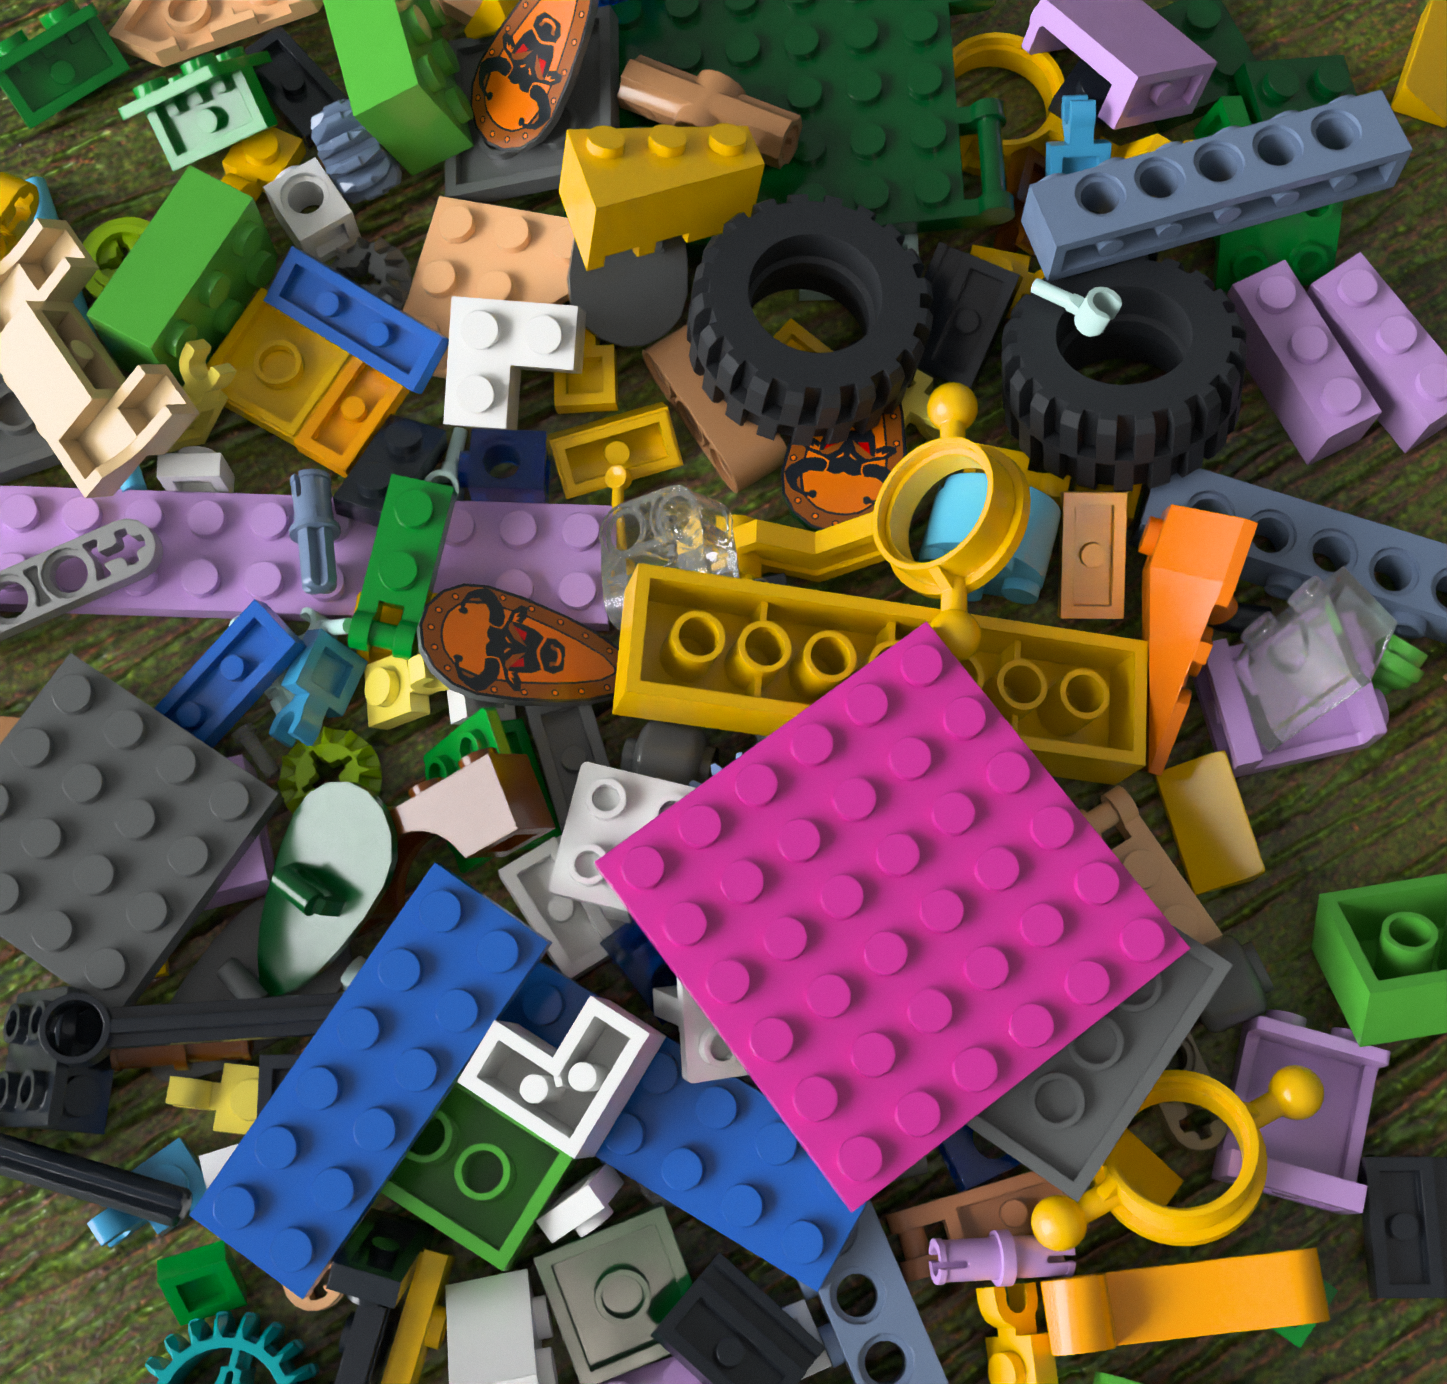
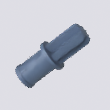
M304 469L298 471L299 476L293 474L290 477L294 523L289 528V536L299 546L301 581L304 592L310 595L329 594L337 588L334 541L341 534V527L334 520L332 510L331 476L324 470Z

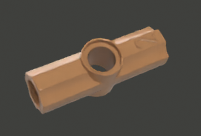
M639 55L636 59L629 60L621 75L620 89L617 94L620 108L661 124L676 127H709L720 123L748 126L764 163L777 169H781L783 165L789 164L797 150L799 136L803 128L801 116L746 95L744 89L736 81L721 72L710 69L702 70L698 76Z

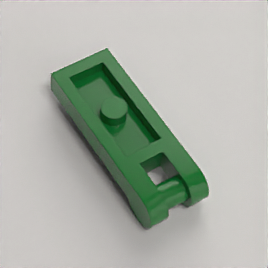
M391 474L361 596L349 628V648L369 652L372 646L392 650L393 657L409 660L417 655L419 649L417 626L426 604L431 601L457 497L454 487ZM383 606L403 610L402 618L398 625L380 622Z

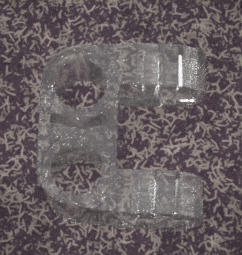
M672 485L621 503L608 512L603 519L599 534L602 590L605 611L612 624L621 631L625 588L638 563L670 568L679 567V569L739 578L737 550L732 528L733 519L729 509L724 504L684 486Z

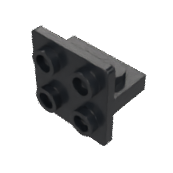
M62 986L19 993L16 1003L10 1006L3 1029L4 1040L6 1043H9L5 1071L0 1072V1127L34 1128L93 1135L105 1133L114 1073L110 1054L95 1065L83 1068L72 1067L51 1058L42 1048L38 1037V1024L45 1008L60 996L69 993H81L80 988ZM81 1005L65 1011L57 1021L54 1031L59 1048L64 1053L73 1057L92 1049L99 1041L102 1033L103 1021L100 1013L91 1007Z

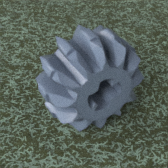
M339 99L323 107V111L311 117V138L319 152L317 155L325 166L326 174L330 175L335 187L344 195L345 199L353 204L364 200L370 201L388 193L389 189L401 183L402 172L400 163L353 116L349 99Z

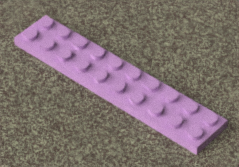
M0 485V571L111 522L127 518L140 521L154 530L159 536L163 546V556L160 565L148 577L66 613L233 619L240 615L256 599L267 603L283 621H306L300 617V613L305 607L312 608L331 620L352 618L357 595L363 588L378 527L337 515L332 496L334 520L341 527V534L334 541L337 588L329 594L310 595L302 589L299 546L289 536V528L294 523L292 495L127 490L122 492V489H118L113 496L85 498L79 488ZM456 500L433 593H440L444 589L463 583L489 585L526 597L560 612L595 631H609L613 531L612 506ZM126 535L122 538L124 549L116 554L106 557L98 552L97 547L93 548L91 552L102 564L105 578L111 575V572L105 567L104 563L121 557L132 564L140 561L137 551L146 545L145 541L139 542L130 535ZM71 558L62 562L55 576L60 590L71 593L82 588L88 577L87 566L79 558ZM11 584L0 591V611H25L29 599L27 591L22 585Z

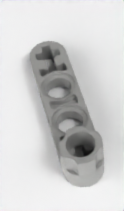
M126 518L111 522L1 570L0 591L8 585L20 584L27 591L29 600L25 611L16 618L6 619L0 614V641L148 577L156 571L162 561L163 546L161 539L154 530L140 521ZM126 535H130L139 542L145 541L146 545L137 551V556L140 560L137 563L132 564L122 557L104 563L105 567L111 572V575L105 578L102 564L91 552L93 548L97 547L98 552L106 557L116 554L124 549L122 538ZM67 559H82L88 570L86 583L75 592L66 593L61 591L55 579L58 567Z

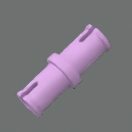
M1008 1229L991 1230L988 1237L948 1240L934 1238L931 1239L929 1244V1254L938 1255L939 1259L938 1261H929L930 1274L935 1285H944L948 1282L992 1280L996 1287L1013 1286L1017 1278L1072 1277L1076 1268L1075 1261L1064 1260V1255H1076L1075 1248L1064 1252L1053 1251L1043 1246L1034 1235L1012 1236Z

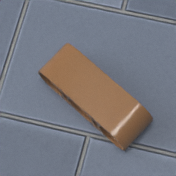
M686 324L642 351L643 359L657 386L723 481L734 493H739L782 467L787 447L779 433H776L774 441L756 435L758 425L748 420L743 426L738 425L725 415L727 403L724 400L718 404L710 400L702 389L704 375L699 376L694 373L690 362L689 352L691 343L687 341Z

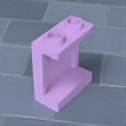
M1040 0L1030 16V25L1021 45L1030 55L1070 48L1112 85L1098 117L1113 130L1192 114L1217 64L1215 59L1142 0Z
M1349 613L1335 615L1324 626L1229 647L1226 638L1213 641L1206 664L1202 666L1197 677H1192L1214 752L1225 750L1235 778L1365 749L1387 733L1386 725L1389 720L1387 702L1383 693L1373 687L1367 669L1369 662L1368 644L1364 634L1359 629H1354Z
M1269 1009L1266 1011L1265 1017L1257 1016L1243 1023L1230 1089L1242 1101L1250 1102L1268 1092L1270 1079L1279 1069L1288 1065H1301L1311 1069L1320 1078L1324 1087V1101L1319 1111L1308 1119L1291 1120L1282 1116L1260 1128L1267 1152V1176L1263 1193L1340 1215L1363 1213L1368 1186L1356 1183L1376 1075L1379 1068L1389 1065L1391 1051L1374 1046L1359 1047L1351 1029L1334 1027L1331 1029V1034L1305 1028L1307 1019L1303 1016ZM1228 1127L1226 1135L1217 1147L1211 1179L1234 1184L1241 1171L1242 1157L1236 1137Z

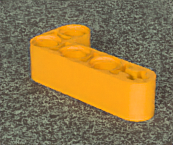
M1317 1247L1075 1275L1072 1277L1046 1279L1040 1282L1052 1356L1115 1349L1120 1345L1305 1325L1331 1320Z

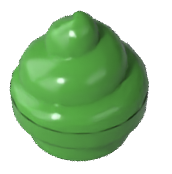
M1384 629L1376 642L1370 639L1367 642L1369 649L1367 669L1374 689H1379L1384 696L1390 694L1393 689L1405 690L1411 687L1413 683H1418L1424 676L1425 672L1420 670V668L1428 658V655Z

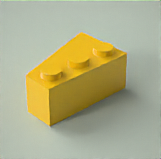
M720 123L709 127H676L661 124L653 128L596 126L591 129H567L559 195L586 271L604 267L605 257L633 249L635 255L640 257L654 253L656 242L682 235V238L687 243L723 233L724 224L738 213L744 212L748 217H751L753 205L757 202L765 163L748 126Z

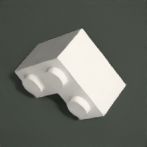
M452 296L443 424L517 431L521 370L582 374L586 312L579 306Z
M590 996L558 1049L517 1023L494 1020L457 1082L572 1158L594 1157L665 1040L666 1035L612 1001Z
M528 1269L445 1285L449 1384H558L552 1347L542 1348V1339L554 1336L547 1295L534 1297Z

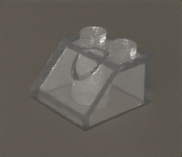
M1344 566L1324 581L1318 575L1311 577L1290 596L1287 601L1290 605L1289 608L1277 617H1274L1270 611L1264 613L1240 637L1246 644L1234 662L1233 668L1259 739L1269 752L1369 684L1398 622Z

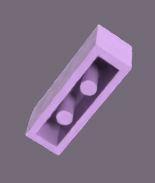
M1359 252L1314 281L1306 292L1381 409L1382 412L1377 417V420L1403 452L1407 453L1446 427L1447 355L1362 253Z
M1286 260L1232 284L1227 296L1236 306L1235 312L1243 319L1247 332L1246 368L1307 466L1360 441L1382 411Z

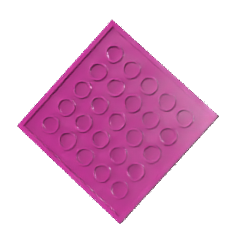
M927 621L594 862L601 876L850 1212H854L1191 949Z

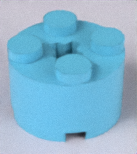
M986 473L953 474L946 478L943 488L939 485L918 562L926 563L946 555L957 547L972 531L986 501L988 488ZM1029 487L1031 499L1029 521L1018 549L1006 566L993 579L979 589L967 594V601H979L982 599L983 594L1003 596L1008 600L1021 604L1037 602L1040 590L1044 585L1061 517V510L1051 497L1036 488Z

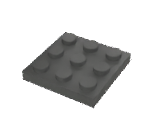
M610 5L598 7L588 47L582 61L581 73L576 79L574 88L558 123L546 139L526 152L507 153L488 145L476 130L474 120L467 121L474 146L445 160V197L487 203L558 189L560 186L567 129H591L596 126L620 128L619 102L617 99L619 92L618 17ZM494 35L473 40L472 38L467 39V37L447 41L453 49L460 67V71L454 74L456 84L462 89L469 103L471 99V83L478 63Z

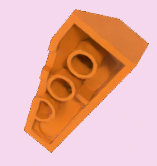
M1173 504L1163 510L1161 518L1150 516L1138 547L1139 553L1148 555L1142 570V640L1148 641L1146 766L1141 768L1143 772L1156 776H1161L1190 704L1192 691L1185 688L1188 677H1197L1202 666L1206 664L1213 646V641H1211L1213 628L1206 626L1211 614L1217 616L1222 607L1228 608L1258 525L1257 522Z

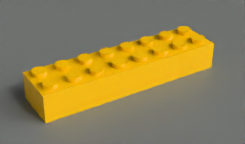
M638 563L624 592L612 714L769 736L927 621L930 625L932 620L941 613V609ZM971 614L980 626L981 642L975 654L960 663L1051 776L1116 785L1146 766L1148 641Z

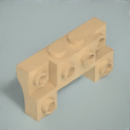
M36 218L18 244L0 261V372L6 385L15 393L35 423L37 431L46 439L85 498L113 496L146 456L165 455L200 413L166 364L138 365L130 376L125 379L73 303L77 295L98 270V265L66 220Z

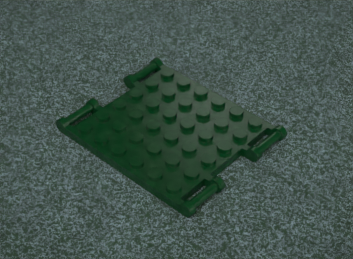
M599 0L598 7L610 5L618 17L619 89L621 75L629 60H634L639 55H643L695 76H698L702 70L710 69L721 72L736 81L744 89L746 95L801 116L803 128L799 136L796 152L790 163L783 165L781 169L765 164L756 204L773 198L777 205L784 204L787 201L788 195L808 194L809 201L823 202L825 195L843 199L841 206L857 211L859 205L876 213V223L882 227L890 223L902 235L998 225L1014 218V197L1007 191L1002 128L1007 123L1005 102L998 98H983L975 101L971 106L957 108L950 16L986 11L996 4V0ZM619 105L620 128H653L654 126L661 125L659 122L620 108ZM978 134L982 195L976 199L964 200L959 136ZM564 209V217L568 218ZM712 236L689 243L686 242L687 256H703V250Z

